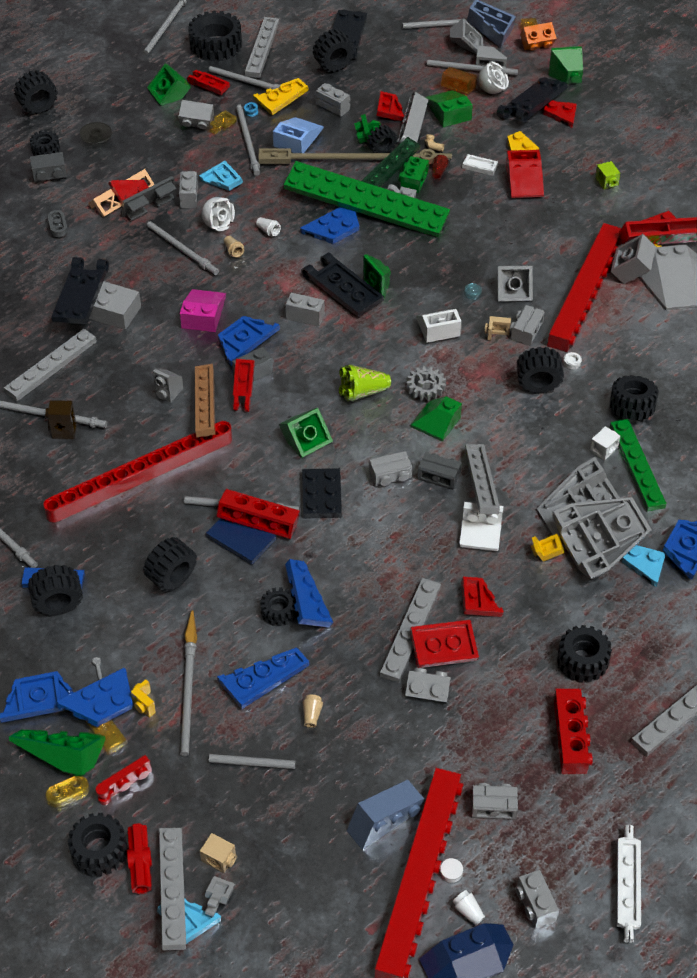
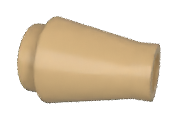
M232 236L224 238V244L230 256L240 257L244 253V245Z
M306 695L305 700L302 701L304 726L315 728L323 706L322 698L318 695Z

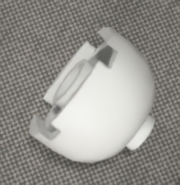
M490 62L479 72V85L482 90L489 94L500 93L509 84L507 74H503L501 71L503 68L498 63Z
M213 197L206 201L201 213L202 220L206 226L216 231H224L230 227L227 225L233 222L235 210L233 204L228 201L229 199Z

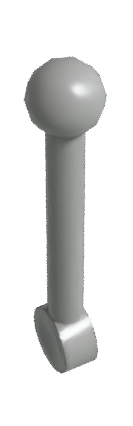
M95 657L92 662L96 666L98 679L100 680L102 679L101 659Z

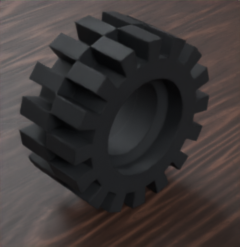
M379 125V128L375 127V131L372 130V134L368 135L367 146L373 153L391 152V148H395L394 144H397L396 140H398L395 132L387 125Z
M40 130L39 133L35 132L34 135H31L30 146L33 155L51 154L60 151L59 138L55 132L53 133L51 130L49 132L47 130L42 132Z
M276 587L272 588V592L270 590L266 591V595L263 594L260 600L263 620L265 619L268 624L271 621L272 626H275L276 623H278V626H282L283 622L285 625L289 624L288 620L292 622L297 615L294 606L296 598L292 596V593L289 594L288 589L283 591L282 587H279V591H276ZM276 603H282L287 606L279 611L271 608Z

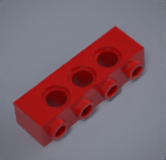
M226 489L219 501L217 517L291 539L298 524L300 510Z
M555 689L554 709L561 774H587L589 766H592L593 757L592 753H588L590 734H586V728H588V716L584 715L586 698L582 697L581 689Z

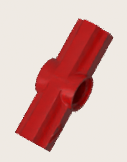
M137 823L128 827L127 831L129 850H127L128 867L131 873L132 893L146 894L152 890L150 868L152 867L151 850L148 845L147 825Z

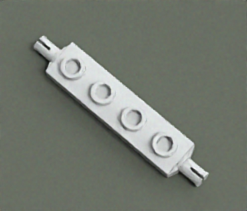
M629 825L624 826V837L618 838L616 927L624 929V942L626 943L628 939L629 943L634 942V930L641 927V841L633 838L634 826L630 825V828Z

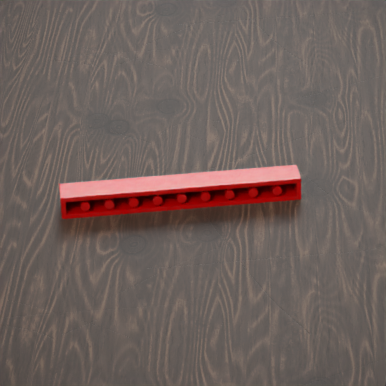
M603 223L549 333L547 347L568 352L570 346H574L576 334L579 335L582 328L581 323H585L587 311L590 312L592 308V300L597 298V289H601L603 278L607 277L609 271L608 267H611L613 264V256H615L616 249L619 247L618 245H622L619 233L620 227Z
M435 768L375 967V978H409L412 965L408 963L410 957H415L418 943H415L417 935L421 936L424 922H421L423 914L427 915L430 905V901H427L428 894L433 895L436 881L433 880L434 873L439 874L442 863L439 860L440 853H445L447 841L444 840L445 835H450L453 821H450L451 815H456L458 802H455L456 797L461 796L464 783H460L461 774Z

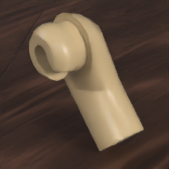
M427 134L426 139H424L427 147L434 151L443 152L444 144L436 143L433 141L434 135Z

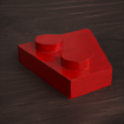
M381 91L376 116L403 122V107L398 102L396 94Z
M552 100L545 105L543 115L553 118L558 122L563 120L568 123L569 127L573 128L577 104Z
M112 180L108 183L121 205L123 200L149 188L145 180Z
M463 576L461 584L464 614L502 617L504 611L502 607L499 608L495 603V596L487 588L483 578Z

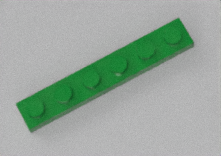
M629 419L611 422L610 429L620 435L618 447L647 512L665 509L667 503Z

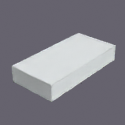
M467 154L462 169L493 176L497 169L498 161Z

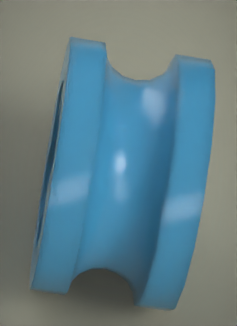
M254 102L245 104V115L250 117L256 116L258 114V105Z

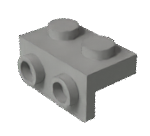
M415 667L414 671H409L405 696L441 702L448 701L451 677H447V672L435 671V675L427 674V669Z

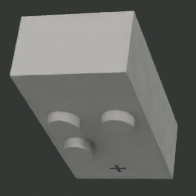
M103 281L89 319L126 330L141 308L140 293Z

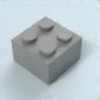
M644 234L619 246L616 249L611 272L624 284L635 280L643 274H647L652 268L656 246Z

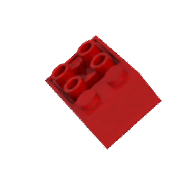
M539 149L507 151L506 171L511 198L544 197L542 161Z

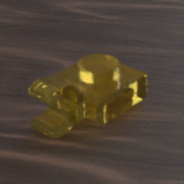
M226 110L221 112L210 123L213 126L210 132L217 134L221 127L228 128L237 122V117Z

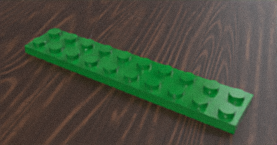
M295 161L284 183V189L438 238L450 214V209L298 161Z

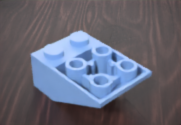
M297 117L282 121L273 130V146L277 148H291L292 153H304L323 130L324 126Z

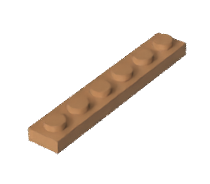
M213 364L195 366L196 437L215 435Z

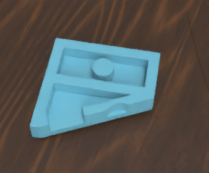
M226 161L199 175L201 182L229 191L243 183L242 178Z
M636 545L623 557L622 563L634 569L641 577L643 575L651 580V584L657 587L666 553Z
M184 898L187 944L219 923L221 916L218 913H215L214 917L207 915L202 910V906L190 903ZM159 905L158 908H157V912L160 914V916H161V905Z

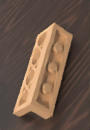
M145 169L127 179L141 180L145 178L149 184L148 187L155 185ZM112 189L88 203L91 209L96 207L102 217L122 206L121 203L114 201L115 194ZM103 202L110 203L109 210L106 212L100 205Z

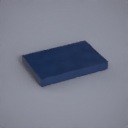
M222 518L206 532L208 539L251 565L276 540V535Z

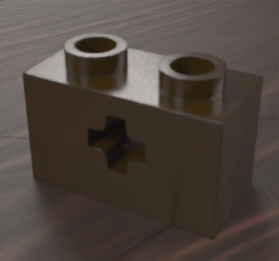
M50 400L49 408L45 409V418L49 419L48 431H51L52 438L75 439L77 422L73 401Z

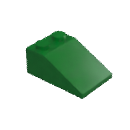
M451 90L425 97L428 99V106L442 127L472 120L473 105L466 95Z

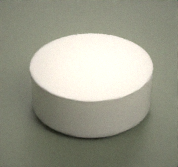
M570 352L565 354L563 364L566 368L575 370L581 366L582 358L579 354Z
M446 859L441 864L440 875L446 882H457L463 875V866L457 859Z

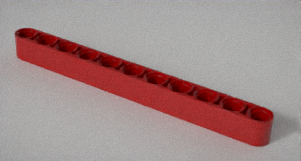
M227 421L215 423V435L196 437L195 432L49 497L43 504L47 520L49 522H59L232 442L231 424Z

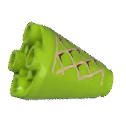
M345 365V367H341L339 370L341 377L339 394L344 396L346 401H355L385 391L391 386L390 375L384 372L354 365Z

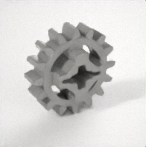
M423 366V369L420 370L417 367L416 372L411 371L410 376H407L409 394L414 393L413 397L419 396L421 401L424 398L430 401L431 397L437 399V395L442 396V392L445 391L446 378H444L443 373L439 374V369L433 371V367L426 369Z

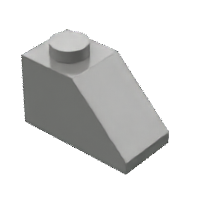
M478 46L476 65L485 66L490 62H496L500 66H507V57L497 49L488 46Z

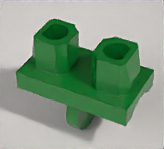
M365 114L361 115L362 121L354 123L360 144L366 142L369 139L368 135L372 134L371 131H375V127L379 128V125H381L379 121L375 120L368 123Z

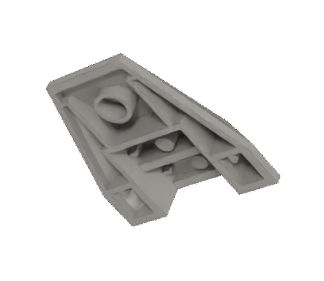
M687 245L656 247L651 271L639 276V279L665 310L697 308V253Z
M594 457L578 466L543 501L537 510L552 535H559L553 511L571 503L618 499L620 497L608 480L597 458Z
M633 497L571 503L553 511L562 542L578 570L589 579L608 572L651 532L650 526Z

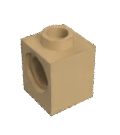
M211 833L200 850L201 861L225 873L228 867L233 866L237 858L235 845Z

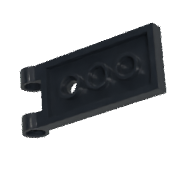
M338 10L332 30L338 29L342 31L352 42L355 50L352 55L353 59H356L367 20V13Z
M547 77L540 78L518 97L511 100L510 103L500 105L497 109V116L507 119L511 113H515L516 120L525 123L531 116L568 88L567 82L552 80Z
M329 252L320 258L324 266L321 270L317 271L310 264L301 269V273L306 280H312L357 317L362 316L384 301V296Z
M82 257L72 258L70 272L51 316L53 322L88 323L106 273L109 270L108 259H98L96 270L84 269V259Z

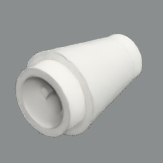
M260 217L256 221V226L269 236H277L281 230V226L276 220Z
M467 890L460 893L452 901L455 904L454 908L475 926L485 918L473 894H469Z

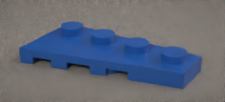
M296 647L272 656L270 660L255 662L254 666L236 669L234 673L226 676L224 674L217 676V680L238 706L243 709L307 668L309 660Z

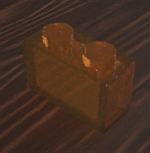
M449 67L443 72L441 86L458 90L468 95L476 88L478 75Z

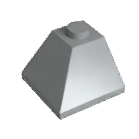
M464 18L450 28L451 41L477 55L478 46H483V36Z
M497 266L498 301H533V266Z

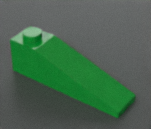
M21 729L9 736V741L63 772L72 773L73 776H83L95 767L105 742V736L80 732L79 736H68V732L65 731L48 735V732L44 730Z

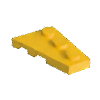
M297 78L281 84L279 88L267 89L263 94H253V99L273 116L309 89L303 81Z

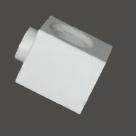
M605 426L592 438L590 451L605 461L618 448L620 435Z

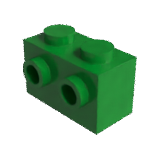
M410 156L408 162L404 164L403 172H400L399 175L400 188L417 190L416 193H419L428 175L429 160Z

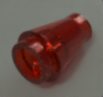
M437 155L433 159V178H442L444 171L449 165L446 156Z

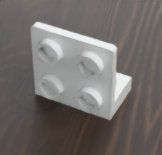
M464 502L459 546L498 551L503 506H500L499 514L485 515L479 514L477 503Z

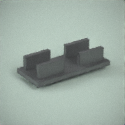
M171 176L123 200L121 217L127 216L132 222L148 213L144 208L145 206L154 202L159 208L175 200V197L171 194L176 191V187L173 185L174 177Z

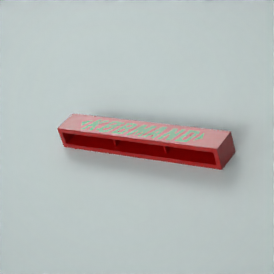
M697 217L625 222L619 231L622 245L642 234L653 244L697 242Z

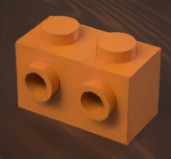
M552 22L523 27L520 33L524 50L530 51L540 47L549 48L557 39Z

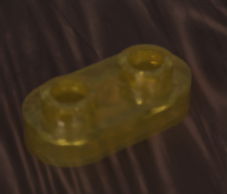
M74 776L51 786L46 792L47 803L52 808H61L84 798L89 793L88 781L83 776ZM57 792L60 793L58 796H53Z

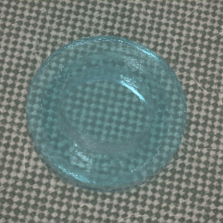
M471 283L465 287V294L469 299H477L482 293V288L478 284Z

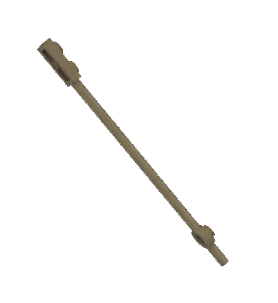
M259 148V164H291V159L409 160L410 156L429 160V164L434 163L435 160H452V153H435L431 149H423L420 153H291V148Z

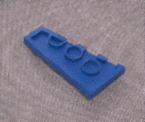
M289 559L285 566L289 583L293 585L291 589L292 596L296 598L294 606L295 611L299 612L298 624L329 628L333 624V620L308 570V566L304 561Z

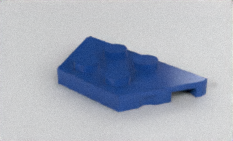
M339 207L300 227V232L304 235L306 232L313 234L316 239L334 244L359 231V222L355 211Z
M242 316L220 332L218 340L229 365L232 366L233 360L248 354L279 331L280 325L278 323L269 325L265 324L264 320Z
M678 520L664 545L663 551L691 580L697 572V521Z
M122 668L58 700L56 707L60 710L65 708L73 712L74 717L84 719L96 727L131 710L133 702L126 669Z
M57 671L15 679L12 685V692L6 699L5 709L3 713H0V721L3 723L67 710L65 708L62 710L58 709L56 704L58 700L72 694V688L63 681L62 676Z

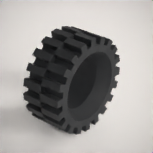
M207 11L204 12V15L198 14L197 18L194 17L192 22H189L190 50H192L193 54H196V57H203V60L206 61L207 59H210V61H215V59L223 61V58L230 59V55L234 57L236 52H240V48H242L241 24L235 15L231 17V13L224 14V11H220V13H216V11L208 13ZM213 36H220L219 38H209Z

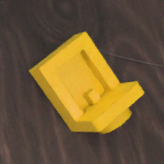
M558 534L540 541L536 536L532 537V551L543 562L564 553Z
M145 679L142 683L134 686L131 691V697L137 711L141 714L145 713L150 718L156 711L154 701L147 696L150 694L151 689L149 681Z

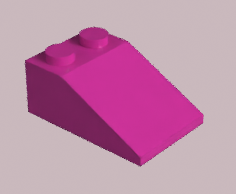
M192 289L183 301L180 311L181 328L216 332L226 293Z

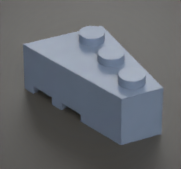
M474 0L469 8L467 22L501 48L513 30L516 16L480 0Z
M409 780L399 783L359 802L347 832L359 847L364 850L410 817L416 816L421 810L420 807L424 798Z

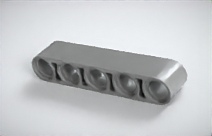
M415 91L409 98L397 144L409 151L413 150L418 141L428 103L427 98Z

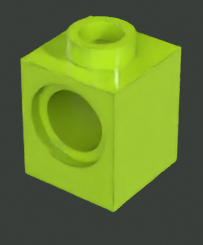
M610 161L597 165L595 178L603 189L619 185L620 172L613 162Z

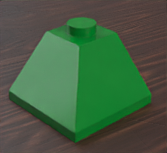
M582 46L551 48L548 75L557 80L567 82V84L582 83Z
M165 63L147 88L160 105H165L181 100L191 86L185 78Z
M365 254L363 255V280L381 293L385 299L390 283V269L380 260Z
M447 396L431 400L412 422L411 427L443 442L461 418L462 403Z
M319 408L296 415L279 424L287 443L301 458L333 442Z

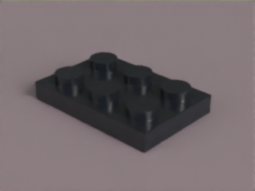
M340 468L302 469L303 519L342 518Z

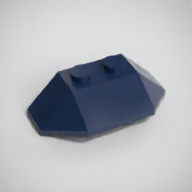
M483 923L440 941L423 955L419 962L427 978H491L504 972L514 944L503 924Z

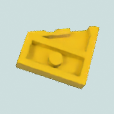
M521 131L507 136V143L510 147L509 151L539 149Z

